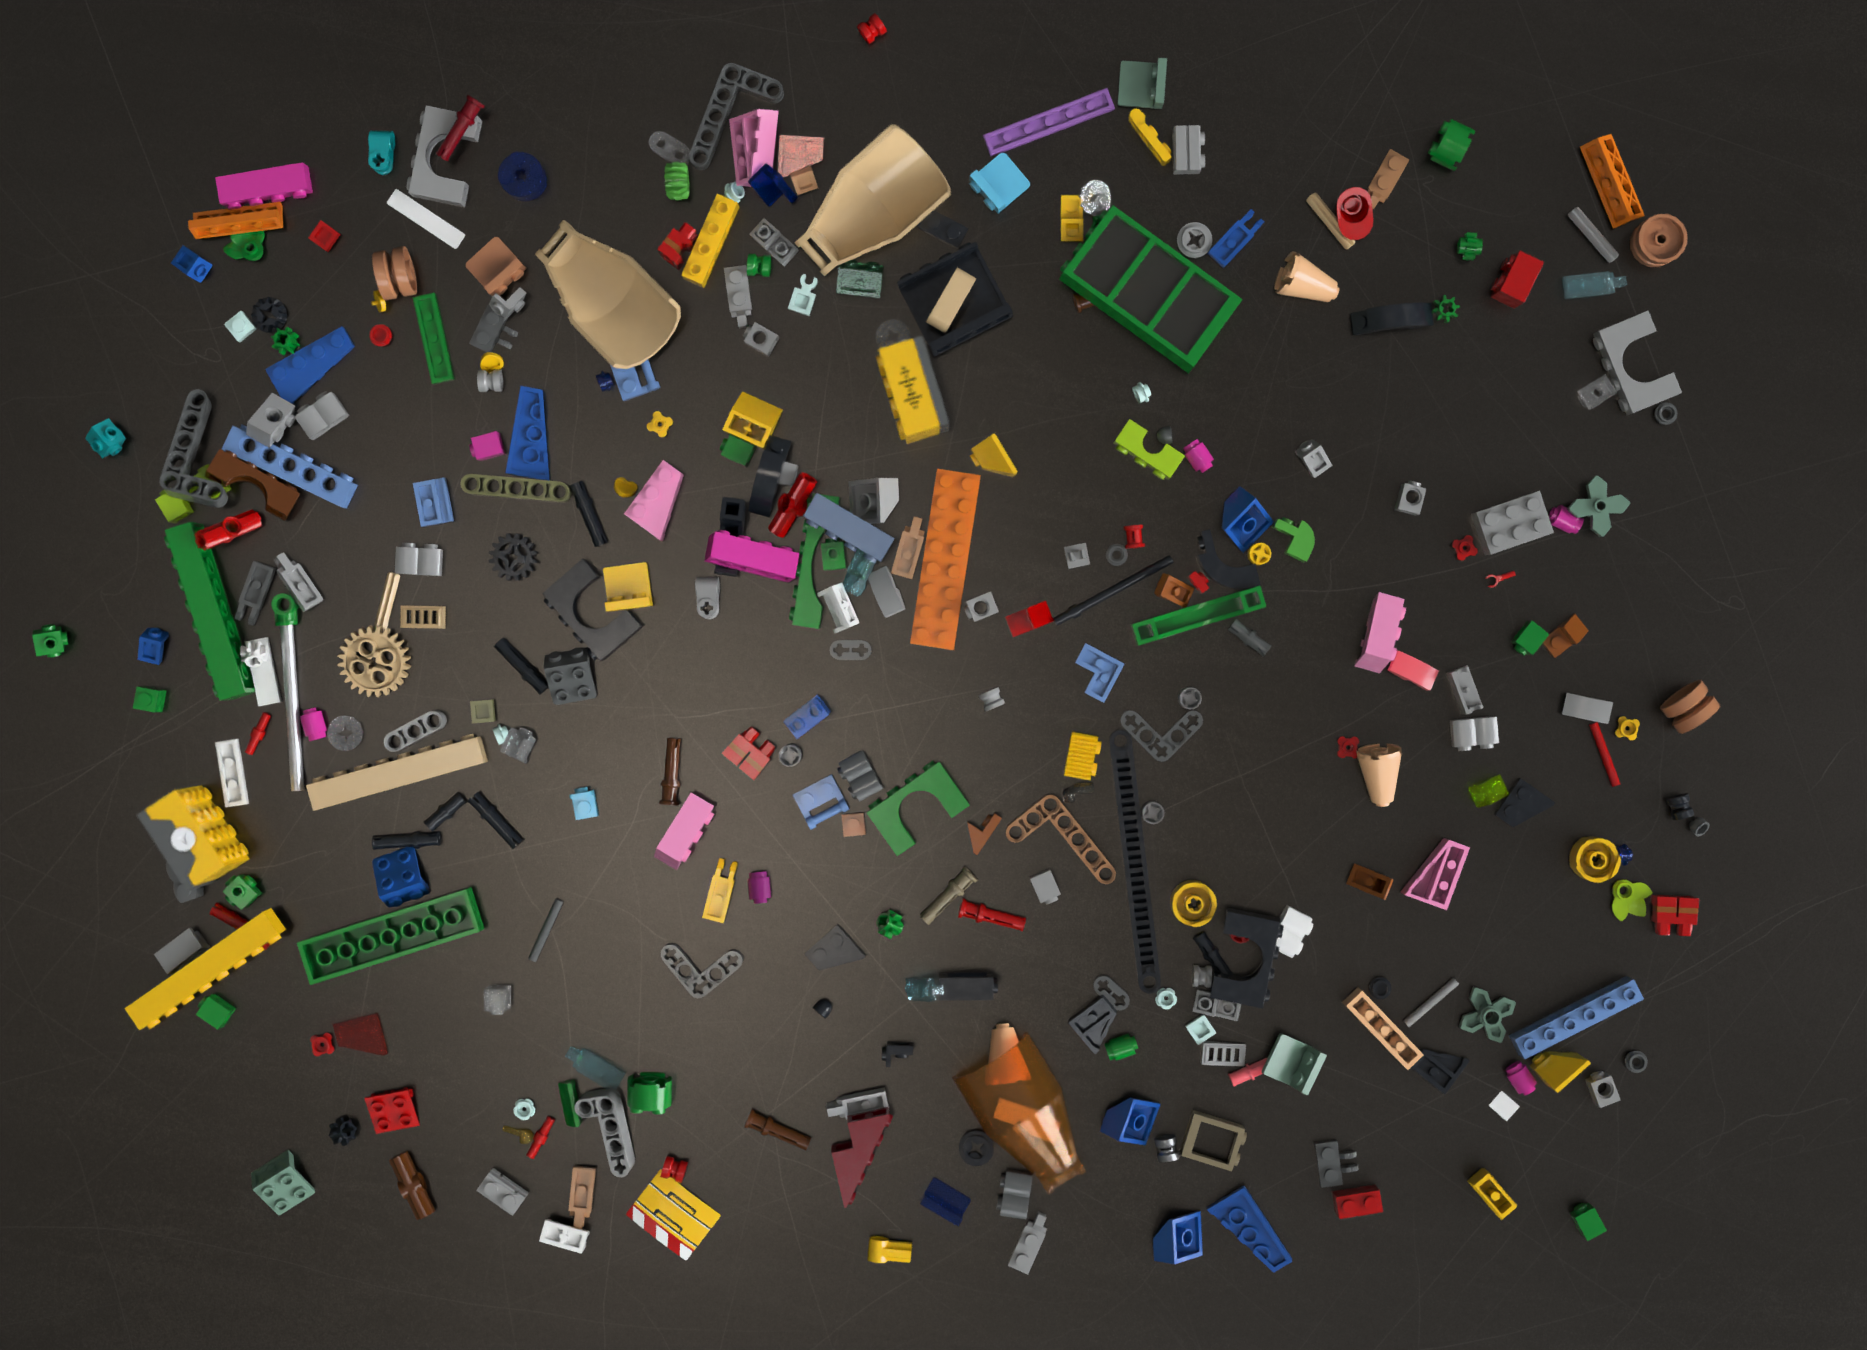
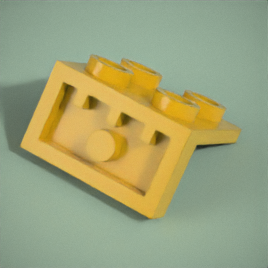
M646 562L603 569L607 602L605 603L606 612L653 606L648 565Z

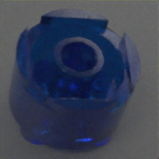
M514 152L506 157L499 167V182L502 188L515 200H534L544 192L547 185L546 173L543 166L534 156L524 152ZM521 174H522V175L525 174L527 177H526V179L524 180V179H522V178L520 179L519 176H520Z

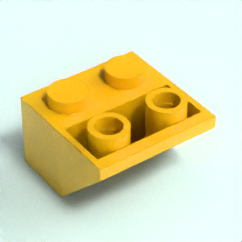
M742 391L731 409L722 430L765 450L769 436L772 435L783 409Z

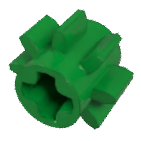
M1466 232L1464 237H1459L1457 254H1463L1462 260L1475 259V255H1481L1483 240L1477 238V233Z
M1446 295L1441 296V302L1439 300L1433 301L1436 307L1432 310V313L1436 314V321L1444 319V322L1448 323L1450 321L1449 316L1452 318L1458 317L1455 310L1460 305H1455L1453 302L1455 297L1447 299ZM1444 305L1448 306L1447 313L1442 312Z
M286 327L285 331L277 328L275 335L271 336L274 341L272 348L279 350V353L285 355L286 351L294 354V350L300 346L297 342L299 335L295 332L292 333V329Z
M888 910L887 913H881L876 922L879 928L877 932L889 939L892 938V935H899L904 926L902 921H900L902 916L892 910Z

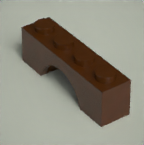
M219 449L205 473L206 478L221 484L224 488L238 481H245L256 485L265 497V510L284 521L287 519L300 495L294 486L287 483L285 485L282 484L271 473L265 472L264 474L257 470V466L253 463L239 460L237 455L229 450L223 451Z

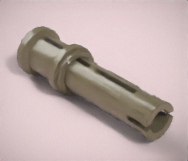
M964 866L962 872L954 880L949 881L948 887L919 916L930 925L958 896H963L965 894L964 891L973 882L976 883L978 879Z

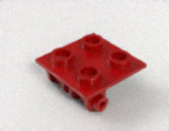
M404 1087V1089L397 1091L393 1089L390 1093L388 1091L380 1094L372 1093L371 1096L364 1098L376 1134L420 1126L411 1097H413L412 1088Z

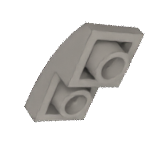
M765 218L749 234L784 267L799 252L798 248Z
M884 566L867 574L872 591L885 618L905 610L900 590L895 586L889 567Z
M1567 693L1562 714L1609 724L1613 702Z
M1197 990L1193 1012L1238 1021L1241 1004L1210 998V992Z

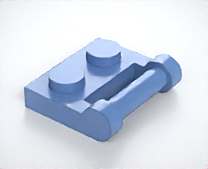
M649 360L641 364L647 381L645 386L641 385L635 366L629 369H619L611 366L623 401L661 388L659 382L655 380Z
M832 774L793 794L810 830L816 828L818 823L842 811L850 810ZM835 797L837 798L838 804L813 817L811 816L810 810Z

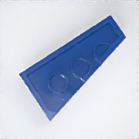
M520 386L505 474L550 481L543 390Z
M1244 1185L1207 1207V1211L1220 1220V1223L1226 1229H1229L1236 1235L1242 1244H1245L1252 1250L1253 1254L1273 1273L1292 1262V1257Z

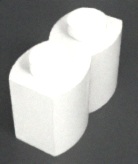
M1286 905L1280 915V925H1284L1282 938H1277L1276 946L1279 947V952L1293 958L1295 954L1298 955L1303 947L1301 941L1305 935L1308 936L1310 934L1313 923H1311L1312 918Z

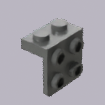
M588 647L574 648L564 652L555 651L545 655L544 672L554 704L560 705L588 700L597 696L590 669Z

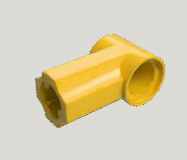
M872 1236L869 1238L867 1260L874 1263H885L887 1261L910 1263L912 1242L892 1241L886 1237Z

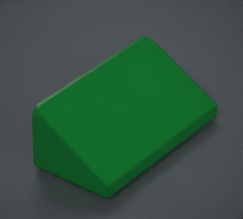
M575 1080L559 1082L558 1087L566 1125L579 1127L583 1119L575 1112L574 1106L578 1101Z

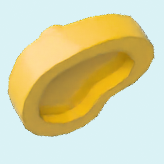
M373 291L375 301H371L372 306L376 305L380 313L385 312L386 303L380 291Z
M493 352L485 353L480 360L481 370H486L488 373L495 369H501L504 365L503 358Z
M619 477L614 482V490L620 497H631L637 491V484Z

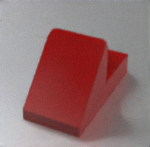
M1046 601L1005 617L1013 637L1054 621Z

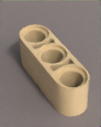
M957 267L926 323L946 333L977 278Z

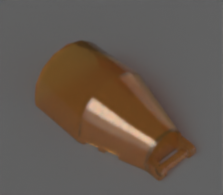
M1028 1032L1023 1034L1022 1039L1015 1046L987 1065L965 1076L957 1077L955 1075L952 1077V1080L986 1135L1036 1176L1048 1194L1053 1193L1055 1188L1076 1175H1082L1087 1172L1077 1156L1062 1088ZM1072 1164L1075 1165L1074 1167H1072L1071 1169L1067 1170L1066 1172H1064L1063 1174L1059 1175L1058 1177L1054 1178L1053 1180H1051V1181L1048 1180V1179H1050V1178H1052V1177L1058 1175L1059 1173H1061L1062 1171H1064L1065 1169H1067V1168H1068L1069 1166H1071Z

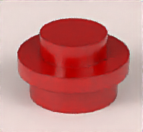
M378 324L372 327L369 337L374 345L383 347L390 343L392 332L386 325Z

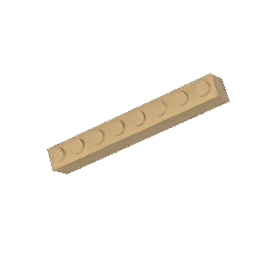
M474 734L461 737V742L454 744L452 740L439 743L440 748L433 750L431 746L418 749L419 754L412 756L410 752L397 755L398 759L394 761H389V758L375 761L376 766L368 768L367 764L354 767L355 772L348 774L346 770L333 773L334 778L327 780L325 776L312 779V784L306 785L313 811L488 762L481 736L474 737Z

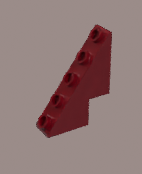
M888 1107L848 1115L847 1123L851 1141L831 1145V1153L844 1208L848 1204L852 1205L856 1196V1192H854L856 1186L861 1185L864 1180L865 1173L863 1172L866 1165L870 1166L873 1161L875 1146L879 1147L883 1140L884 1127L888 1128L892 1121L893 1115L889 1114Z

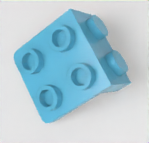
M1000 153L979 172L976 169L970 174L969 179L971 181L969 183L971 188L977 194L980 192L985 198L983 201L991 211L995 210L998 214L1030 187L1028 179L1006 153Z

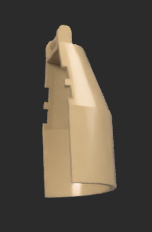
M890 125L840 170L808 230L794 243L798 248L801 246L821 269L822 275L825 276L837 265L900 240L951 195V188L927 152L903 129L896 125ZM810 237L831 260L828 264L807 241Z
M563 220L559 224L560 228L542 249H538L535 255L544 263L554 287L557 288L561 297L560 301L569 314L570 323L612 367L629 369L642 364L654 356L668 342L676 330L680 320V306L631 256L578 233L568 222ZM567 234V236L564 238V240L559 244V246H558V247L554 250V252L549 256V254L551 253V251L556 247V245L561 241V239Z

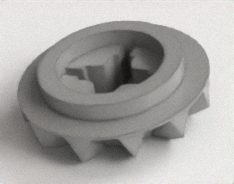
M1188 223L1178 233L1177 244L1179 250L1186 257L1198 258L1204 256L1212 246V234L1201 223ZM1190 234L1194 237L1202 235L1198 241L1199 247L1195 244L1187 246L1191 240Z

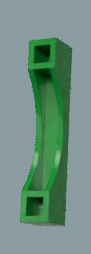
M812 493V498L808 497L807 509L811 504L813 498L815 497L816 493ZM822 495L839 505V497ZM805 519L803 533H806L805 542L801 541L799 554L803 555L802 564L798 563L796 576L800 578L799 584L794 585L792 598L796 599L795 607L790 609L789 620H793L792 625L820 629L823 607L817 598L813 586L812 560L819 540L826 529L820 526L815 529L805 523L807 521Z
M1256 586L1130 624L1136 646L1267 606L1261 586Z

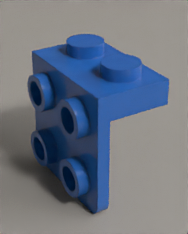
M405 847L377 857L372 861L379 898L388 908L400 906L402 903L410 900L420 899L430 893L429 886L420 876L416 851L413 847Z

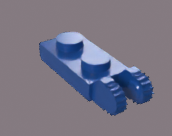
M1252 209L1240 221L1238 220L1207 253L1222 268L1252 239L1254 233L1264 223L1262 219L1258 220L1251 230L1244 225L1255 213Z

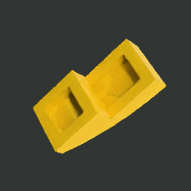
M1061 195V241H1083V195Z

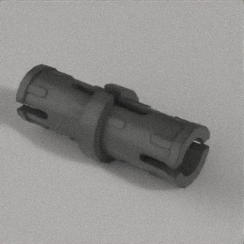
M1238 619L1228 629V631L1240 638L1245 646L1249 645L1262 657L1272 646L1260 638L1255 630L1251 631L1239 622Z

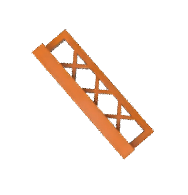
M1612 134L1596 138L1580 146L1613 229L1645 216Z
M273 202L256 206H242L232 210L227 208L193 213V220H188V229L195 239L283 228V205L281 202Z

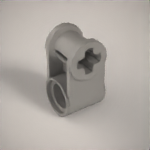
M696 577L697 612L705 619H714L719 613V577ZM707 603L713 607V610H710L708 615L707 612L703 611V608L707 607Z

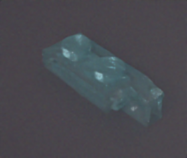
M1609 271L1564 276L1562 278L1565 300L1609 295L1615 293V288L1627 285L1626 276L1614 277L1613 272L1609 273Z
M910 977L905 979V991L911 1001L932 1002L938 1000L937 995L944 994L943 985H935L934 978Z
M570 1047L565 1057L574 1062L572 1066L576 1068L577 1072L606 1089L613 1088L616 1090L626 1073L584 1048L579 1051Z

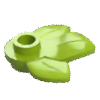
M1624 879L1618 880L1612 888V893L1615 897L1612 902L1614 915L1620 921H1623L1628 913L1636 916H1645L1646 904L1644 899L1653 892L1644 883H1631ZM1623 886L1626 887L1625 894L1620 893V888Z

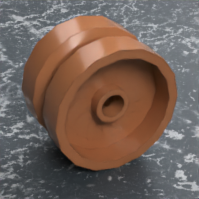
M1657 214L1643 221L1634 229L1630 238V249L1634 258L1639 263L1648 267H1661L1670 263L1684 252L1687 245V231L1684 224L1677 217L1669 214Z
M405 246L393 248L391 256L386 250L373 253L372 261L375 279L380 294L385 301L396 299L399 291L405 297L417 294L415 270L409 251Z
M1702 680L1694 681L1681 688L1660 707L1667 718H1674L1672 725L1679 734L1696 728L1720 708V704L1714 696H1706L1708 688Z

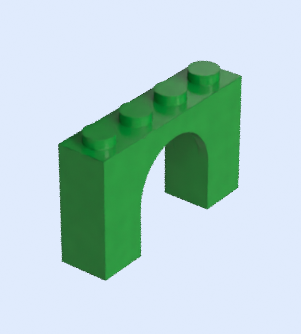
M931 761L922 768L924 770L923 773L918 776L914 773L904 780L906 785L900 789L897 786L886 793L888 796L883 801L877 799L868 806L870 808L867 811L868 816L896 856H899L915 844L914 839L899 817V806L908 794L915 791H927L938 798L951 818L970 806L940 761L937 763Z

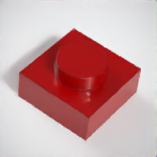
M320 220L308 238L329 252L341 234Z
M1193 571L1187 576L1188 580L1200 594L1209 589L1207 585L1209 581L1202 572L1197 573Z

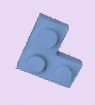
M1085 643L1075 661L1076 664L1094 673L1084 693L1104 703L1124 663Z

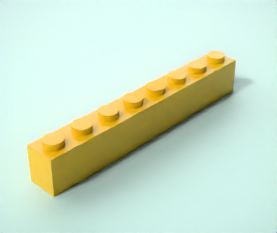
M272 908L267 909L124 1009L139 1030L148 1027L150 1030L161 1022L159 1020L160 1017L165 1015L167 1018L178 1011L176 1006L180 1003L186 1005L195 999L193 994L198 991L203 993L211 988L213 980L217 979L219 982L230 974L228 972L229 969L232 967L238 969L247 962L246 957L249 955L255 957L264 951L262 946L266 943L272 945L282 938L280 934L286 928Z

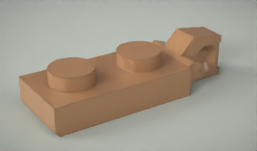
M1392 149L1388 151L1367 188V192L1372 200V210L1375 209L1379 201L1384 203L1388 199L1409 162V159Z
M914 516L911 527L905 526L892 567V574L913 579L924 540L925 531L920 530L922 518Z
M573 1166L568 1211H570V1216H574L573 1227L578 1229L584 1227L585 1217L589 1218L592 1212L596 1167Z

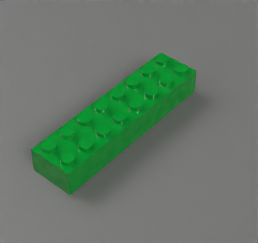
M188 522L166 529V536H164L165 544L168 549H171L173 555L171 562L174 569L178 570L179 573L178 584L180 589L185 592L187 598L185 605L188 612H191L194 620L192 621L193 630L199 635L201 641L199 642V649L202 655L206 657L207 664L205 666L208 675L212 676L214 682L212 688L215 696L219 697L220 701L255 693L250 667L245 662H241L240 647L243 645L212 549L204 551L195 542L194 534L204 529V525Z
M469 887L297 942V946L309 983L312 985L468 936L485 928L472 888Z

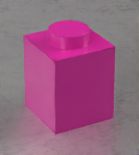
M497 431L471 438L472 444H469L471 454L479 461L506 454L501 433Z

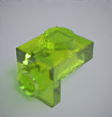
M1500 774L1469 788L1477 808L1491 805L1509 795Z

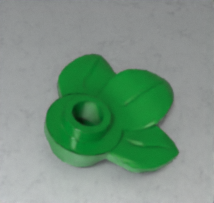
M264 231L233 234L230 235L232 242L223 247L224 252L233 259L245 258L250 261H257L263 256L262 242L265 238Z

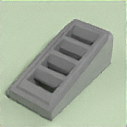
M1204 1041L1201 1043L1200 1063L1201 1065L1245 1066L1246 1044ZM1209 1048H1213V1059L1209 1058ZM1218 1048H1222L1221 1059H1217ZM1227 1048H1230V1060H1226ZM1235 1049H1239V1060H1234Z

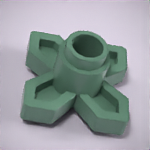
M1593 476L1586 485L1588 499H1575L1567 508V511L1576 518L1590 517V530L1599 537H1603L1611 528L1609 514L1623 513L1630 505V501L1621 494L1607 497V483L1599 476Z
M1475 986L1472 987L1469 1000L1474 1006L1475 1011L1462 1015L1459 1028L1474 1033L1484 1027L1488 1039L1502 1043L1506 1033L1501 1023L1502 1018L1512 1015L1516 1002L1502 996L1491 1003L1486 990Z

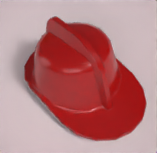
M1361 187L1346 189L1337 200L1338 226L1344 237L1350 240H1359L1367 236L1373 227L1372 200L1370 194Z

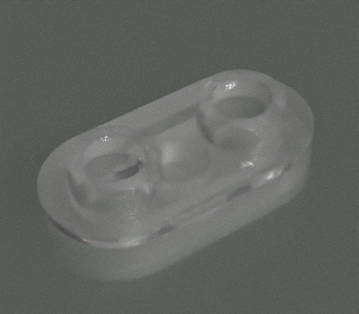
M663 131L654 132L650 136L649 146L655 154L670 163L679 162L687 164L690 161L689 148L679 140ZM662 140L665 142V145L663 147L657 146V143ZM682 152L684 156L681 159H677L676 154Z

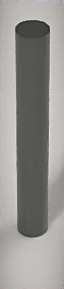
M555 898L528 957L529 960L537 961L563 904L562 900Z

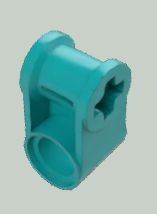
M370 130L368 135V163L379 175H387L393 170L395 134L393 131Z

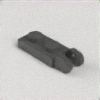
M253 561L238 601L239 606L235 615L236 620H242L248 605L253 607L248 618V624L253 626L256 623L276 568Z

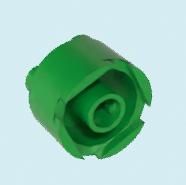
M1450 119L1449 122L1444 121L1438 131L1441 136L1438 142L1433 141L1428 154L1431 155L1430 160L1455 171L1457 167L1453 165L1456 161L1460 163L1472 141L1468 136L1470 133L1475 134V130Z
M641 1072L640 1077L634 1078V1074L628 1076L627 1106L630 1107L631 1113L652 1111L653 1114H664L665 1109L672 1105L671 1076L667 1079L665 1074L660 1072Z

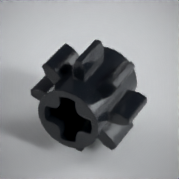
M341 1117L336 1119V1123L329 1125L331 1130L328 1137H331L334 1145L341 1142V1145L345 1146L349 1144V1141L356 1139L354 1134L357 1127L351 1123V1119L344 1122V1119Z

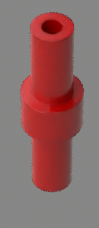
M263 712L257 726L253 727L250 733L251 738L244 751L245 753L253 755L259 740L263 739L266 733L264 730L271 717L269 713Z
M547 1116L540 1130L536 1131L533 1137L534 1141L526 1156L531 1159L535 1158L541 1145H544L549 1137L547 1134L555 1121L554 1118Z

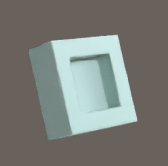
M239 311L224 324L238 342L243 341L257 329L243 311Z
M1204 1014L1185 1025L1198 1045L1216 1034Z

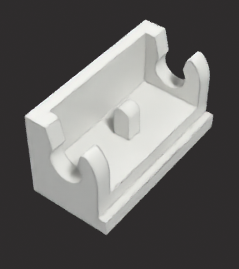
M843 583L833 585L817 593L818 597H824L837 628L833 629L834 634L859 624Z
M545 1219L539 1242L582 1254L590 1231Z

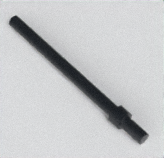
M1169 555L1078 605L1074 604L1068 607L1067 611L1053 618L1056 625L1058 626L1071 618L1076 619L1089 608L1174 563L1171 556Z

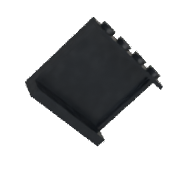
M976 242L972 244L966 243L958 251L942 255L939 261L933 264H924L919 268V271L913 274L907 273L897 282L898 288L934 357L1013 317L1012 309L1003 297ZM958 267L977 279L946 333H943L926 323Z

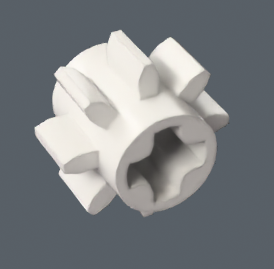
M247 641L246 647H240L241 662H245L247 666L252 668L260 667L262 661H268L267 646H263L260 641Z

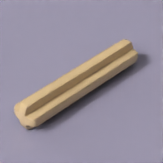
M1317 193L1311 194L1306 200L1341 245L1346 250L1355 244V240L1344 237L1340 232L1337 217Z
M387 573L374 624V631L379 625L382 627V632L387 629L400 579L399 574Z

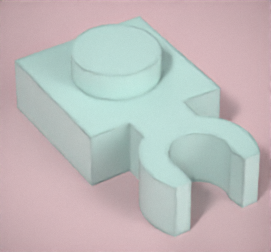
M803 274L800 279L802 287L801 289L794 288L788 310L810 316L816 294L811 293V290L817 286L818 281L814 277L813 283L808 285L805 283L806 274Z

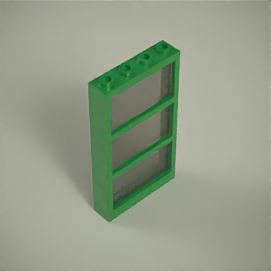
M1114 205L1109 211L1104 209L1097 219L1100 222L1096 228L1092 226L1085 235L1087 241L1084 245L1079 243L1072 253L1075 257L1072 261L1067 259L1061 267L1060 271L1063 273L1059 280L1189 374L1240 304L1242 298Z

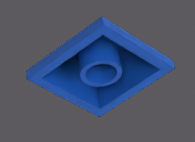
M1240 486L1224 502L1222 529L1238 549L1244 553L1274 521L1258 500Z
M1129 1098L1107 1110L1100 1132L1117 1141L1146 1145L1161 1104Z
M1201 1211L1175 1217L1166 1222L1153 1238L1154 1261L1177 1264L1203 1255Z

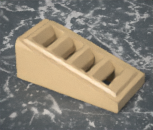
M401 606L400 628L445 629V606ZM407 610H411V623H407ZM416 610H420L419 624H416ZM424 611H428V624H424ZM433 611H436V624H432Z

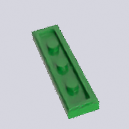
M436 293L412 297L432 384L455 380Z

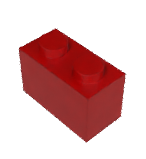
M1376 1185L1332 1191L1335 1214L1339 1219L1383 1212L1380 1190Z

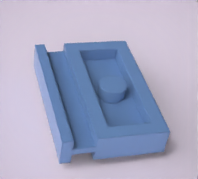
M445 477L413 483L421 527L454 521Z

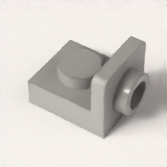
M1313 439L1303 442L1295 450L1296 455L1302 459L1310 475L1314 478L1333 466L1322 446Z

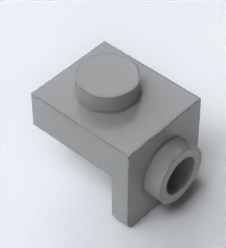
M519 287L506 301L495 293L489 305L497 315L507 319L514 311L518 313L523 308L526 292Z

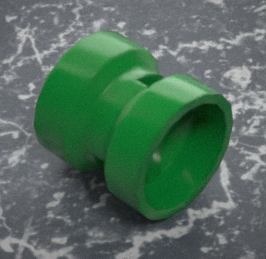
M749 253L747 276L761 274L763 277H770L771 255L764 254L761 257Z

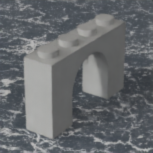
M426 106L425 112L422 111L420 116L422 127L421 132L416 136L415 145L417 146V152L411 160L413 172L412 177L409 176L407 180L408 193L416 198L465 207L469 185L464 181L436 175L430 164V155L434 146L446 138L457 120V112ZM479 116L475 117L474 125L468 126L461 139L478 142L482 120Z
M1649 311L1593 334L1594 346L1602 354V365L1606 371H1609L1611 387L1615 392L1617 391L1620 398L1618 400L1619 406L1626 415L1682 393L1674 372L1651 382H1638L1629 377L1624 370L1622 359L1626 347L1631 342L1657 331Z

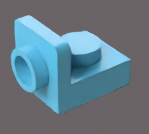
M587 787L574 789L575 793L569 796L573 802L576 820L599 816L594 790L588 791Z

